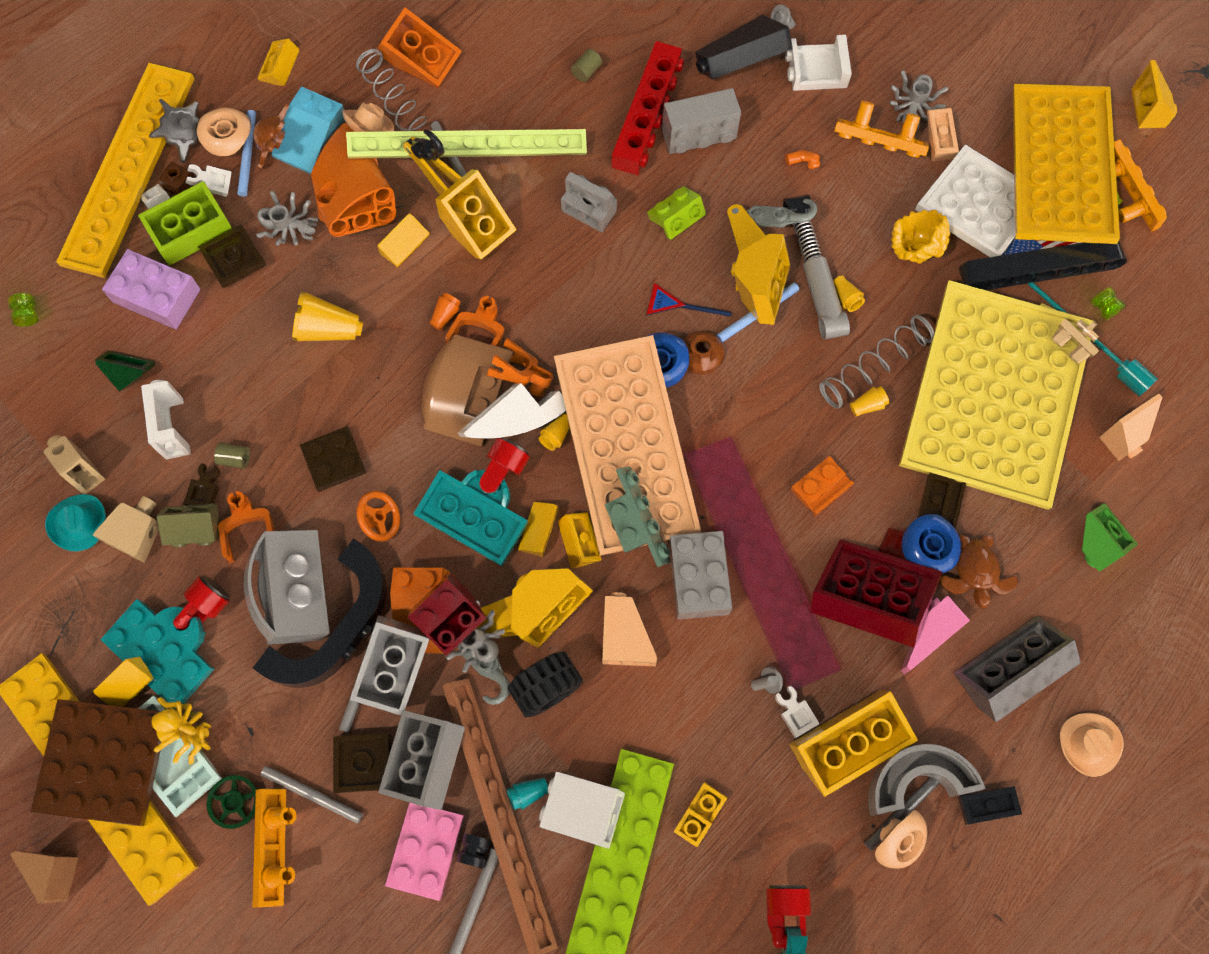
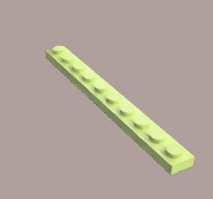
M586 129L431 131L444 146L445 152L440 157L586 155L587 153ZM423 131L346 132L348 159L411 158L405 151L403 143L412 136L428 139L429 141L430 139Z

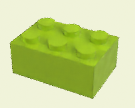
M204 181L138 215L158 251L169 266L199 251V246L232 229Z

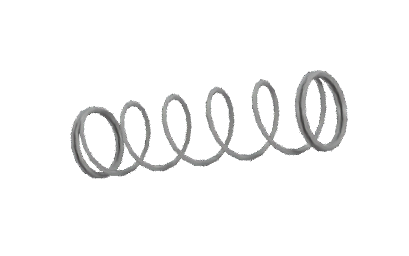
M370 49L362 53L356 62V68L362 73L366 82L374 84L373 92L375 96L385 100L384 108L386 112L396 115V126L404 131L416 130L423 126L427 121V116H421L414 120L408 129H403L398 125V115L411 111L415 107L416 101H407L400 107L397 113L390 112L386 107V100L399 96L404 91L405 85L399 84L393 87L386 95V98L377 95L375 84L389 80L393 76L394 69H385L377 76L375 82H371L366 79L364 73L375 71L383 61V54L378 49ZM377 52L367 59L363 70L359 68L361 60L368 54ZM380 55V59L375 66L364 70L372 57ZM392 71V74L387 79L377 82L384 72ZM403 86L400 93L388 97L395 88ZM414 102V105L409 110L399 113L406 104ZM425 118L421 125L411 129L416 121Z
M914 315L910 320L911 327H897L894 334L895 341L886 338L878 341L877 354L869 351L862 352L859 356V367L851 364L844 365L841 369V380L828 377L820 382L819 388L824 399L836 409L842 407L843 399L839 391L827 380L834 379L840 382L849 396L854 398V393L845 384L843 379L845 367L852 366L861 371L866 382L872 385L871 378L863 371L861 366L863 354L870 353L878 357L883 368L890 372L889 365L879 355V344L884 340L896 344L901 356L908 359L905 349L897 343V331L900 328L912 330L919 344L926 347V343H931L935 335L931 324L924 317ZM915 318L922 321L928 328L931 335L930 340L926 339L918 331L914 322ZM825 385L834 392L839 405L834 403L827 395Z

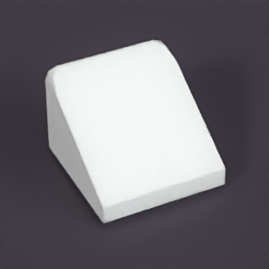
M160 184L155 185L141 195V200L148 209L170 199Z

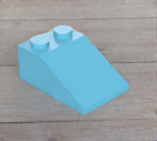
M301 86L289 104L284 118L285 124L282 128L286 133L279 149H273L272 157L311 174L324 146L335 131L345 122L342 110H344L343 105Z

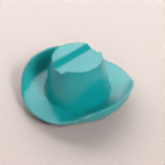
M79 494L68 497L56 504L48 512L45 520L46 533L50 540L62 549L74 552L89 549L99 540L93 534L106 520L105 509L100 500L92 495Z

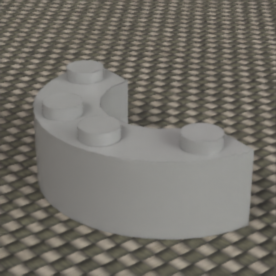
M915 745L898 752L878 767L869 787L870 816L904 809L906 787L917 776H928L937 779L945 787L949 797L986 788L976 769L959 753L939 745Z

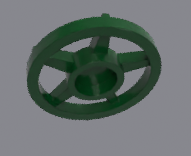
M231 775L220 779L213 785L207 797V812L211 820L216 825L226 829H236L248 824L255 817L256 790H258L255 784L248 778L238 775ZM232 780L231 791L226 792L223 796L215 795L217 789L222 784ZM237 780L245 782L251 788L252 793L243 795L239 792ZM254 797L252 811L247 817L243 809L245 801ZM213 799L221 801V807L224 810L219 819L213 811ZM230 813H238L243 821L237 824L223 823Z

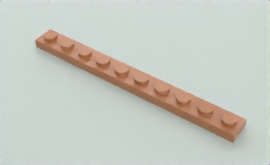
M464 679L448 682L442 687L454 724L465 727L461 746L528 953L546 954L558 947L470 680Z

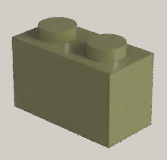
M217 503L164 507L157 515L162 545H171L177 548L191 543H198L200 546H206L214 543L219 537L218 524L220 521Z

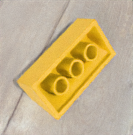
M879 690L791 742L789 745L802 769L825 797L917 742L918 739L891 691Z

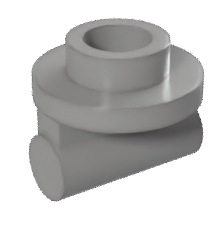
M777 5L772 10L771 19L788 26L789 30L795 27L796 24L787 6Z
M771 666L762 670L760 679L751 682V688L754 691L766 689L771 694L780 692L783 686L781 674Z

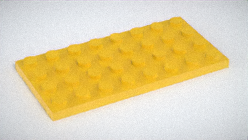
M1014 84L1012 98L1015 239L1117 244L1120 239L1110 87Z

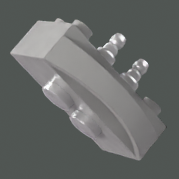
M317 530L264 531L250 552L244 572L245 600L254 623L267 640V645L321 641L329 634ZM254 560L259 562L257 588L259 600L264 611V618L256 605L252 591L251 574Z

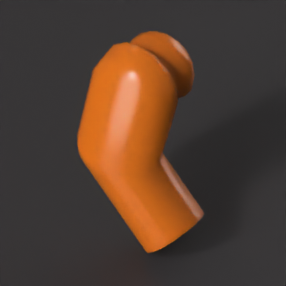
M799 150L785 154V161L788 166L800 162H807L809 169L820 166V156L816 152Z

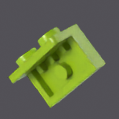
M683 186L662 202L657 203L647 214L651 221L664 228L666 237L672 240L705 216L706 211L701 196Z

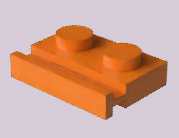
M829 456L794 484L790 490L816 517L850 489L854 482L846 476L847 474Z

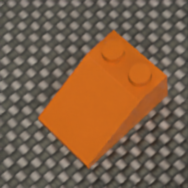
M404 7L377 48L382 52L383 59L391 65L437 88L462 52V50L406 7Z
M393 568L390 591L392 619L417 627L408 618L410 610L450 572L444 568ZM429 639L425 653L444 654Z

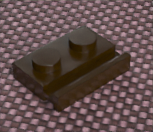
M930 472L927 475L917 518L927 514H936L945 518L956 529L966 483H960L955 481V479Z

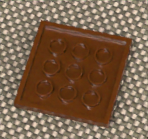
M58 699L31 812L144 826L160 751L155 752L154 748L162 743L152 726V717L160 711Z

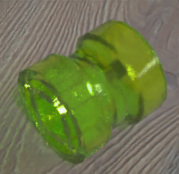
M1112 287L1104 289L1090 301L1094 308L1100 309L1101 317L1105 321L1113 318L1126 308V304L1115 297L1116 292Z
M18 293L8 298L9 308L13 311L11 319L15 326H32L39 321L37 311L34 310L36 304L33 295Z

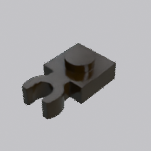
M203 463L199 465V481L191 479L184 500L185 505L214 504L219 489L216 484H213L220 476V469L217 466L213 467L212 473L206 475L207 466Z

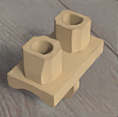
M1065 319L1059 324V329L1052 336L1051 340L1061 348L1071 339L1077 347L1068 356L1078 365L1088 357L1092 358L1099 352L1085 337L1087 335L1094 342L1099 336L1092 329L1098 324L1093 321L1088 326L1080 319L1075 324L1082 331L1079 332Z

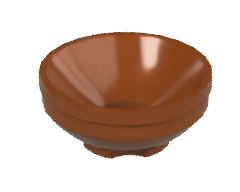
M696 331L684 338L683 341L689 351L688 371L698 375H706L720 367L724 358V347L716 335L707 331ZM699 342H706L709 344L710 350L706 353H700L696 350L695 346Z

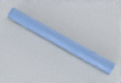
M254 110L247 111V116L251 122V129L247 140L243 144L237 192L242 197L247 196L254 139L253 131L256 122V112Z
M795 282L783 290L780 303L799 291V287ZM749 312L716 336L721 342H724L755 321L756 318Z

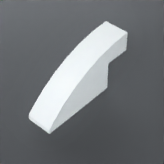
M522 383L513 384L462 428L458 434L460 437L500 438L528 432L543 426L566 411L562 394L559 391H551L537 403Z

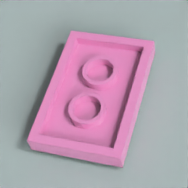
M409 803L385 886L441 901L464 816Z

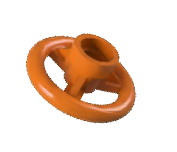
M370 491L361 497L356 510L357 521L361 530L375 541H387L394 537L400 526V512L395 501L382 491ZM378 498L383 500L385 504L381 508L375 509L368 506L367 502ZM391 511L393 517L392 526L386 532L384 522L386 514Z

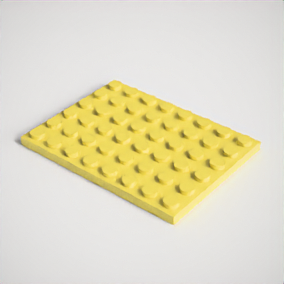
M949 280L945 287L934 329L935 335L930 344L899 466L924 474L931 472L955 479V481L960 483L965 482L966 486L1047 510L1051 509L1086 360L1077 365L1068 356L1077 347L1071 339L1060 348L1051 338L1059 329V324L1065 319L1079 332L1082 331L1075 324L1080 319L1088 326L1093 320Z

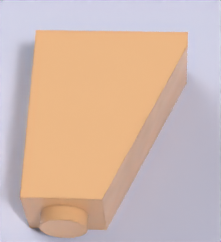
M620 592L611 593V596H605L602 664L656 666L657 656L632 597H626L625 593Z

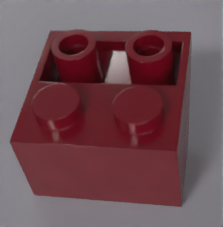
M451 573L447 574L410 610L408 618L446 656L487 618L471 593Z

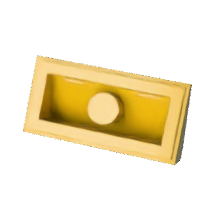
M289 38L273 41L257 79L262 82L285 86L299 53V48Z
M409 213L377 247L379 253L398 268L430 233Z
M533 502L528 517L529 523L524 530L518 548L519 551L539 557L544 556L558 512V505Z
M588 512L566 514L558 520L571 568L582 567L602 560L601 556H599Z
M141 657L128 658L93 692L108 705L125 707L154 677Z

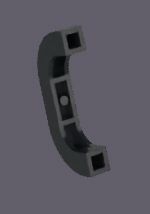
M354 538L337 560L342 566L354 573L359 580L360 591L355 604L314 655L302 660H293L284 657L269 646L253 666V669L259 674L285 687L303 688L319 684L334 675L345 661L349 662L357 653V646L361 640H365L371 635L374 628L373 624L376 622L378 615L381 614L385 604L386 580L383 570L373 554Z

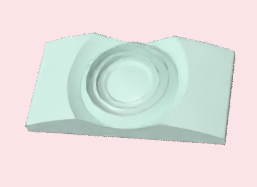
M152 696L138 709L161 712L167 708L157 701L158 698L156 696ZM181 738L160 751L153 783V790L175 817H178L222 779L201 749L194 756V763L191 765L188 763V755L194 749L192 743L189 749L180 756L179 761L173 763L176 752L184 745Z

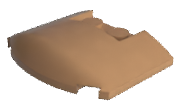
M454 335L451 338L452 340L438 352L425 379L421 401V410L425 422L423 424L424 429L483 447L485 438L460 437L458 432L499 397L504 380L487 376V372L490 366L503 371L501 367L492 364V360L496 354L510 364L513 351Z

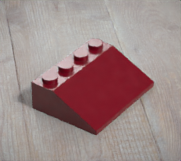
M840 539L813 591L811 613L915 648L942 571Z

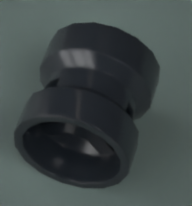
M464 833L462 839L464 846L462 851L458 853L456 862L484 868L486 861L484 854L489 849L491 840Z

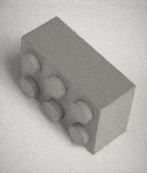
M733 88L664 103L662 133L669 154L684 153L690 149L706 148L712 144L728 143L736 139L741 110Z
M723 531L671 535L669 549L677 620L730 615L732 602Z
M378 615L350 700L402 715L403 710L407 706L429 638L418 627Z
M403 710L378 793L423 807L442 810L465 727Z

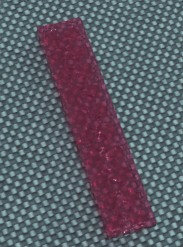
M727 437L685 454V461L717 531H723L726 551L788 687L792 686L797 690L840 672L841 668L816 615L811 613L809 600L732 437Z

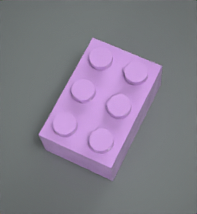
M129 249L126 250L102 288V291L113 303L177 330L201 290L192 276Z

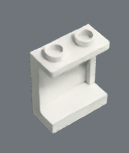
M837 35L835 44L797 46L796 38H791L793 48L785 51V61L789 62L790 65L787 77L788 81H792L793 91L848 87L852 73L846 35Z
M154 380L150 384L142 385L148 443L165 459L190 455V445L172 428L170 407L183 404L182 396L168 381Z
M556 772L555 777L550 780L548 786L549 797L546 805L541 809L539 816L541 823L539 827L609 849L625 793L615 788Z

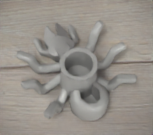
M904 70L901 71L903 78L902 89L908 96H900L899 89L894 85L891 86V89L895 92L896 100L909 101L898 105L897 101L889 102L890 105L894 106L895 111L909 106V109L899 113L896 122H899L903 116L902 123H904L907 113L918 115L917 110H919L922 120L926 122L928 121V116L925 115L922 107L927 111L945 109L946 107L945 104H937L934 107H930L926 103V101H935L939 95L948 91V87H944L933 96L928 97L933 82L932 78L926 74L917 76L911 86V90H909L906 73Z
M271 191L270 195L275 206L272 208H261L257 213V218L265 229L273 230V232L263 231L256 236L258 238L264 236L274 238L279 231H282L281 239L278 238L275 242V245L279 246L280 244H285L287 230L289 229L293 244L296 246L298 245V239L294 229L297 228L304 239L313 240L312 236L307 235L315 233V229L310 226H317L315 222H318L319 219L309 217L301 221L298 220L307 215L308 206L311 204V201L307 200L303 205V211L292 217L296 210L295 193L291 192V208L288 212L285 206L280 205L275 192Z
M491 610L488 614V622L474 629L461 642L463 646L461 650L453 651L446 656V659L450 660L455 656L464 655L467 649H470L471 658L463 666L462 672L464 673L468 671L469 665L474 664L477 659L481 662L490 663L497 658L499 652L498 645L494 641L489 640V638H500L505 633V630H496L495 633L485 632L495 622L493 619L494 610Z

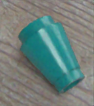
M544 777L514 783L512 787L506 789L513 810L519 808L523 810L548 794V784Z

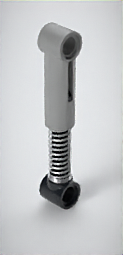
M809 194L785 198L783 200V207L795 213H807L810 210V206L804 204L803 200H811ZM811 220L806 223H793L805 262L803 269L818 315L820 335L823 340L847 336L850 333L848 316L845 311H842L827 260L821 255L822 252H820L821 249L819 248L816 233H814V226H812Z

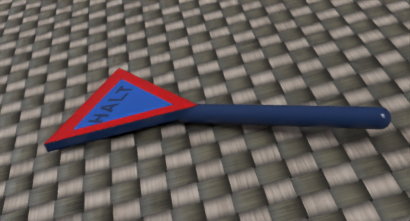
M656 283L653 286L646 314L648 316L672 309L685 308L731 316L729 311L682 303Z

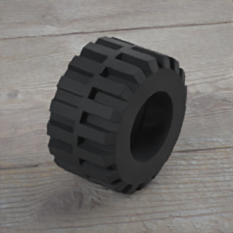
M563 651L546 656L529 666L511 681L507 689L526 718L539 715L567 698L579 688L583 679L567 653Z

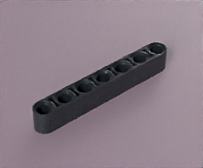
M1120 241L1117 244L1083 242L970 260L963 263L958 270L964 285L982 290H991L1114 270L1125 265L1127 258Z

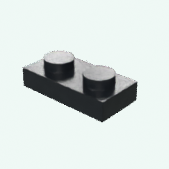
M1015 786L958 797L965 825L1022 815Z

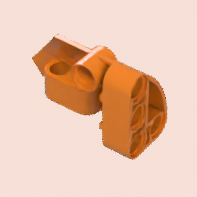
M345 122L326 143L311 172L319 219L325 223L330 234L335 237L391 223L396 217L394 192L380 170L377 158L348 159L346 132L355 131Z

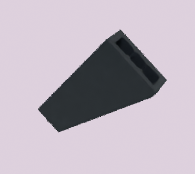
M762 14L696 51L697 70L700 74L710 79H715L793 48L789 27Z

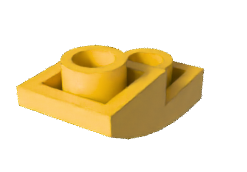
M704 781L674 832L695 847H698L728 797Z

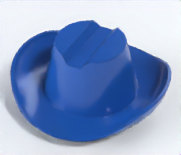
M666 332L649 334L647 336L653 335L665 386L666 388L678 383L687 371L689 365L688 348L684 341L676 335Z
M927 514L918 517L908 526L902 538V550L907 561L944 573L954 568L959 562L961 541L956 529L945 518L936 514Z

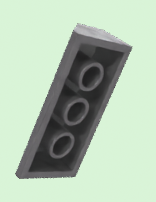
M1036 616L961 667L954 674L977 707L997 722L1075 668L1081 661L1075 640L1044 619Z

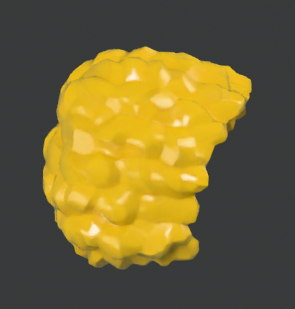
M922 210L916 213L911 211L909 216L904 215L902 219L899 218L894 223L891 247L894 249L898 259L921 264L933 256L935 258L943 256L949 244L950 235L947 217L943 216L942 213H938L937 210H930L929 212Z

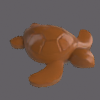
M288 104L282 107L277 116H270L260 120L254 128V140L260 150L257 164L259 169H262L268 152H272L274 148L279 149L286 132L282 130L285 124L283 119L289 108Z
M959 535L961 549L963 550L957 563V572L961 579H953L942 575L939 583L946 591L954 595H960L970 588L974 589L973 597L975 603L981 609H986L991 601L989 589L997 595L1008 594L1015 589L1018 579L1016 576L1004 580L999 579L1000 565L994 552L990 549L993 545L992 536L988 535L981 540L975 539L970 541L969 537Z

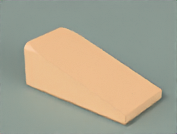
M952 109L928 110L929 142L932 161L954 159L959 149Z

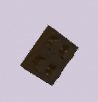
M242 224L198 247L222 288L266 266Z
M348 426L300 444L318 492L366 474L365 467Z
M389 733L333 737V793L379 791L390 755Z

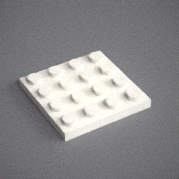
M964 145L920 200L915 210L918 212L922 210H927L928 212L930 210H937L938 213H942L943 216L947 217L951 233L989 257L1001 256L1015 238L1014 174L967 145Z

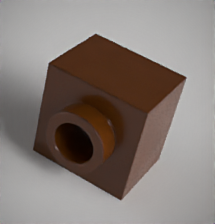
M171 161L158 178V181L164 190L177 195L193 187V185L186 183V178L195 177L192 172L187 171L188 169Z

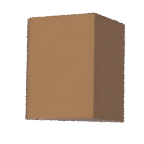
M14 851L10 854L38 904L60 903L68 899L79 857L35 851Z

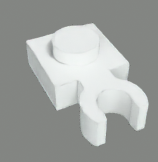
M196 165L188 166L187 171L195 173L196 178L187 177V184L196 185L204 181L211 193L227 197L231 171L208 165L205 171H202Z
M789 686L787 691L790 694V699L784 700L777 693L775 700L780 706L786 708L787 711L782 713L781 716L794 738H797L820 723L805 700L798 704L796 701V690Z

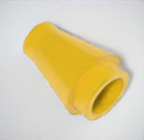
M843 275L834 279L835 289L843 309H847L849 312L858 310L865 302L864 294Z
M873 386L854 402L849 403L854 416L857 417L862 414L885 409V406L889 404V399L882 386L877 388Z
M562 413L556 420L540 431L539 441L545 448L554 451L556 448L561 447L570 429L567 414Z

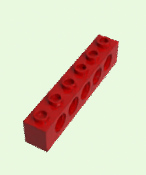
M658 41L655 42L613 150L612 168L638 176L641 167H646L649 154H647L648 148H653L656 139L654 132L656 129H660L662 125L663 115L661 114L664 110V103L670 102V96L668 95L670 91L674 92L678 79L676 74L677 72L681 73L683 69L682 48Z

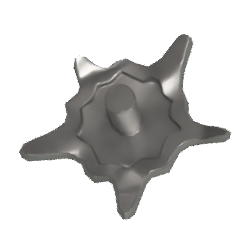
M159 99L164 108V115L159 119L160 126L149 134V138L164 137L167 143L178 148L180 161L185 163L190 146L196 145L197 140H199L196 132L199 121L196 111L199 103L194 101L186 107L174 108L163 99Z

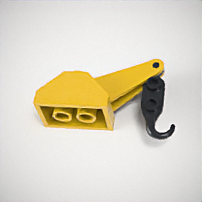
M425 129L423 133L429 137L430 141L412 136L403 143V147L440 195L435 201L439 217L449 232L475 258L481 260L514 233L516 228L479 171L471 169L463 177L458 175L439 159L445 152L442 142L433 132ZM431 167H432L451 187L447 188L446 185L441 181V179L436 175V173L431 169Z

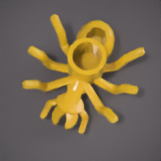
M162 697L158 698L157 701L163 707L170 709H165L152 717V726L162 742L154 748V751L159 752L167 745L181 738L184 745L176 752L173 763L179 761L180 756L189 749L192 743L194 749L188 755V763L190 765L193 764L194 756L202 747L206 750L211 748L208 745L209 742L205 740L209 737L208 729L211 728V725L203 722L197 727L192 726L203 713L201 711L191 712V704H182L181 701L167 702Z

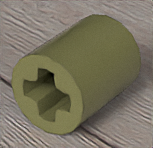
M587 49L571 66V71L579 81L586 82L602 65V59L596 51Z
M224 442L218 443L214 454L216 465L246 469L250 460L249 447Z

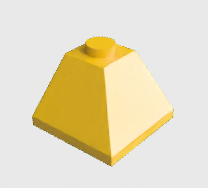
M1150 60L1131 88L1138 128H1166L1176 116L1177 106L1174 104L1172 93L1156 61Z

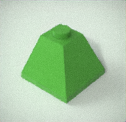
M1105 503L1086 515L1082 551L1085 554L1086 562L1092 568H1096L1098 572L1126 555L1138 545Z

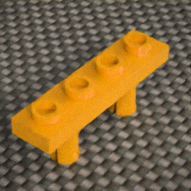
M861 101L855 121L841 118L837 120L835 131L839 132L838 136L852 139V136L861 138V142L868 145H874L876 142L883 144V148L890 151H897V149L905 150L907 155L919 158L920 155L926 156L929 143L914 137L920 120V116L907 113L901 132L898 134L868 125L874 108V103L868 101Z
M1121 140L1115 141L1116 177L1120 178L1134 202L1118 209L1119 221L1125 223L1142 216L1150 231H1155L1161 228L1167 219L1166 210L1155 198L1153 188L1144 180L1141 168L1135 165L1132 160L1129 148L1124 146Z
M286 789L256 790L252 908L284 906V885L291 884L295 879L294 869L292 867H285L286 825L293 824L297 816L295 809L291 807L286 808Z

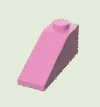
M949 596L945 597L942 601L938 598L932 601L915 648L910 647L901 668L903 674L911 671L970 621Z

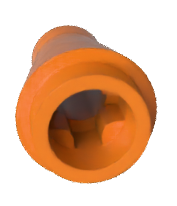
M444 292L442 297H438L429 324L442 331L443 327L460 310L459 305L461 302Z

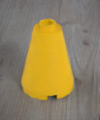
M301 291L298 299V305L300 306L295 313L292 337L294 341L355 340L356 335L361 336L363 321H359V315Z

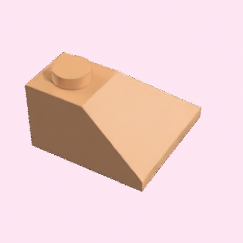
M1157 394L1120 419L1099 437L1118 461L1126 456L1132 459L1143 451L1141 446L1149 440L1162 400L1160 394Z

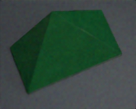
M108 350L95 359V364L120 392L154 367L155 361Z

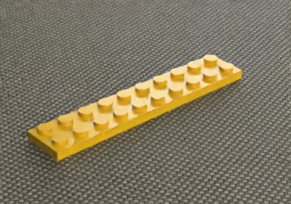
M148 63L56 261L59 266L102 278L106 277L141 200V195L145 191L166 144L164 137L149 138V134L160 126L159 119L164 115V108L159 99H163L171 107H182L194 82L192 73Z
M42 653L0 684L1 697L44 757L57 700L80 701L49 658ZM151 800L144 826L88 820L148 906L156 903L198 868V865Z

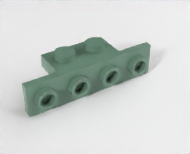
M631 467L616 469L626 494L604 505L624 552H630L648 544L657 567L671 563L669 547L662 541L659 534V524L652 517L649 510V501L642 494L638 485V475Z

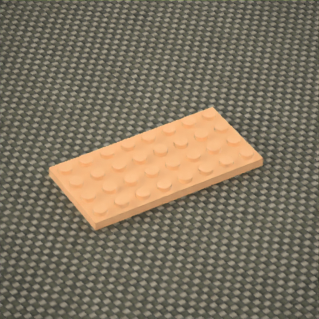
M653 335L554 356L599 556L624 551L604 505L626 494L616 472V469L622 467H631L638 475V485L642 494L649 501L650 513L659 524V534L663 542L669 541L671 535L701 533Z

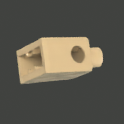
M55 435L48 440L47 445L49 447L44 450V454L59 475L82 494H87L105 480L104 476L84 452L66 436ZM77 465L82 468L78 472L72 470Z
M142 496L135 508L125 503H120L98 527L93 536L145 563L159 531L158 522L150 517L157 503L145 496Z

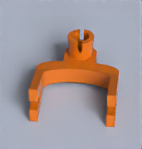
M484 296L480 299L475 313H459L445 336V341L448 343L452 340L451 338L458 334L461 326L473 325L494 334L495 338L491 345L499 347L504 337V328L495 321L498 316L495 299L491 297L489 300V296Z
M506 338L503 346L515 353L512 354L510 361L523 364L526 369L519 371L495 354L492 364L501 367L503 371L490 366L487 376L517 384L522 383V385L531 382L529 392L535 396L542 397L545 389L550 386L553 380V374L537 366L538 360L536 357L526 352L509 338Z
M235 491L236 495L233 492L228 495L227 502L230 507L231 516L223 519L218 524L222 555L224 558H227L229 563L235 562L228 539V534L234 528L249 522L265 521L267 531H276L270 512L265 508L254 509L251 500L240 491Z

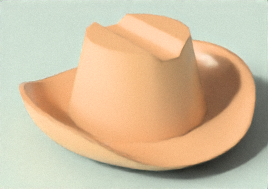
M363 102L357 110H342L345 122L355 132L394 131V124L391 119L384 115V111L379 106L373 103L365 104Z
M218 108L204 114L199 119L196 132L200 143L207 151L217 156H229L236 153L247 140L251 129V122L246 114L237 109Z
M1094 713L1077 714L1070 717L1063 724L1060 731L1061 749L1066 760L1073 768L1084 775L1097 777L1110 772L1122 755L1124 746L1122 734L1118 727L1105 716Z
M912 811L904 820L891 819L890 823L882 828L880 832L882 843L875 852L878 863L888 868L900 869L911 865L918 859L925 848L927 840V825L923 816L918 811Z

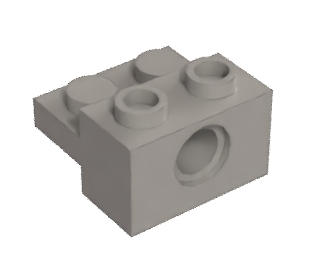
M570 172L565 179L566 192L561 198V211L603 232L617 211V199L607 188L597 186L589 182L586 177Z

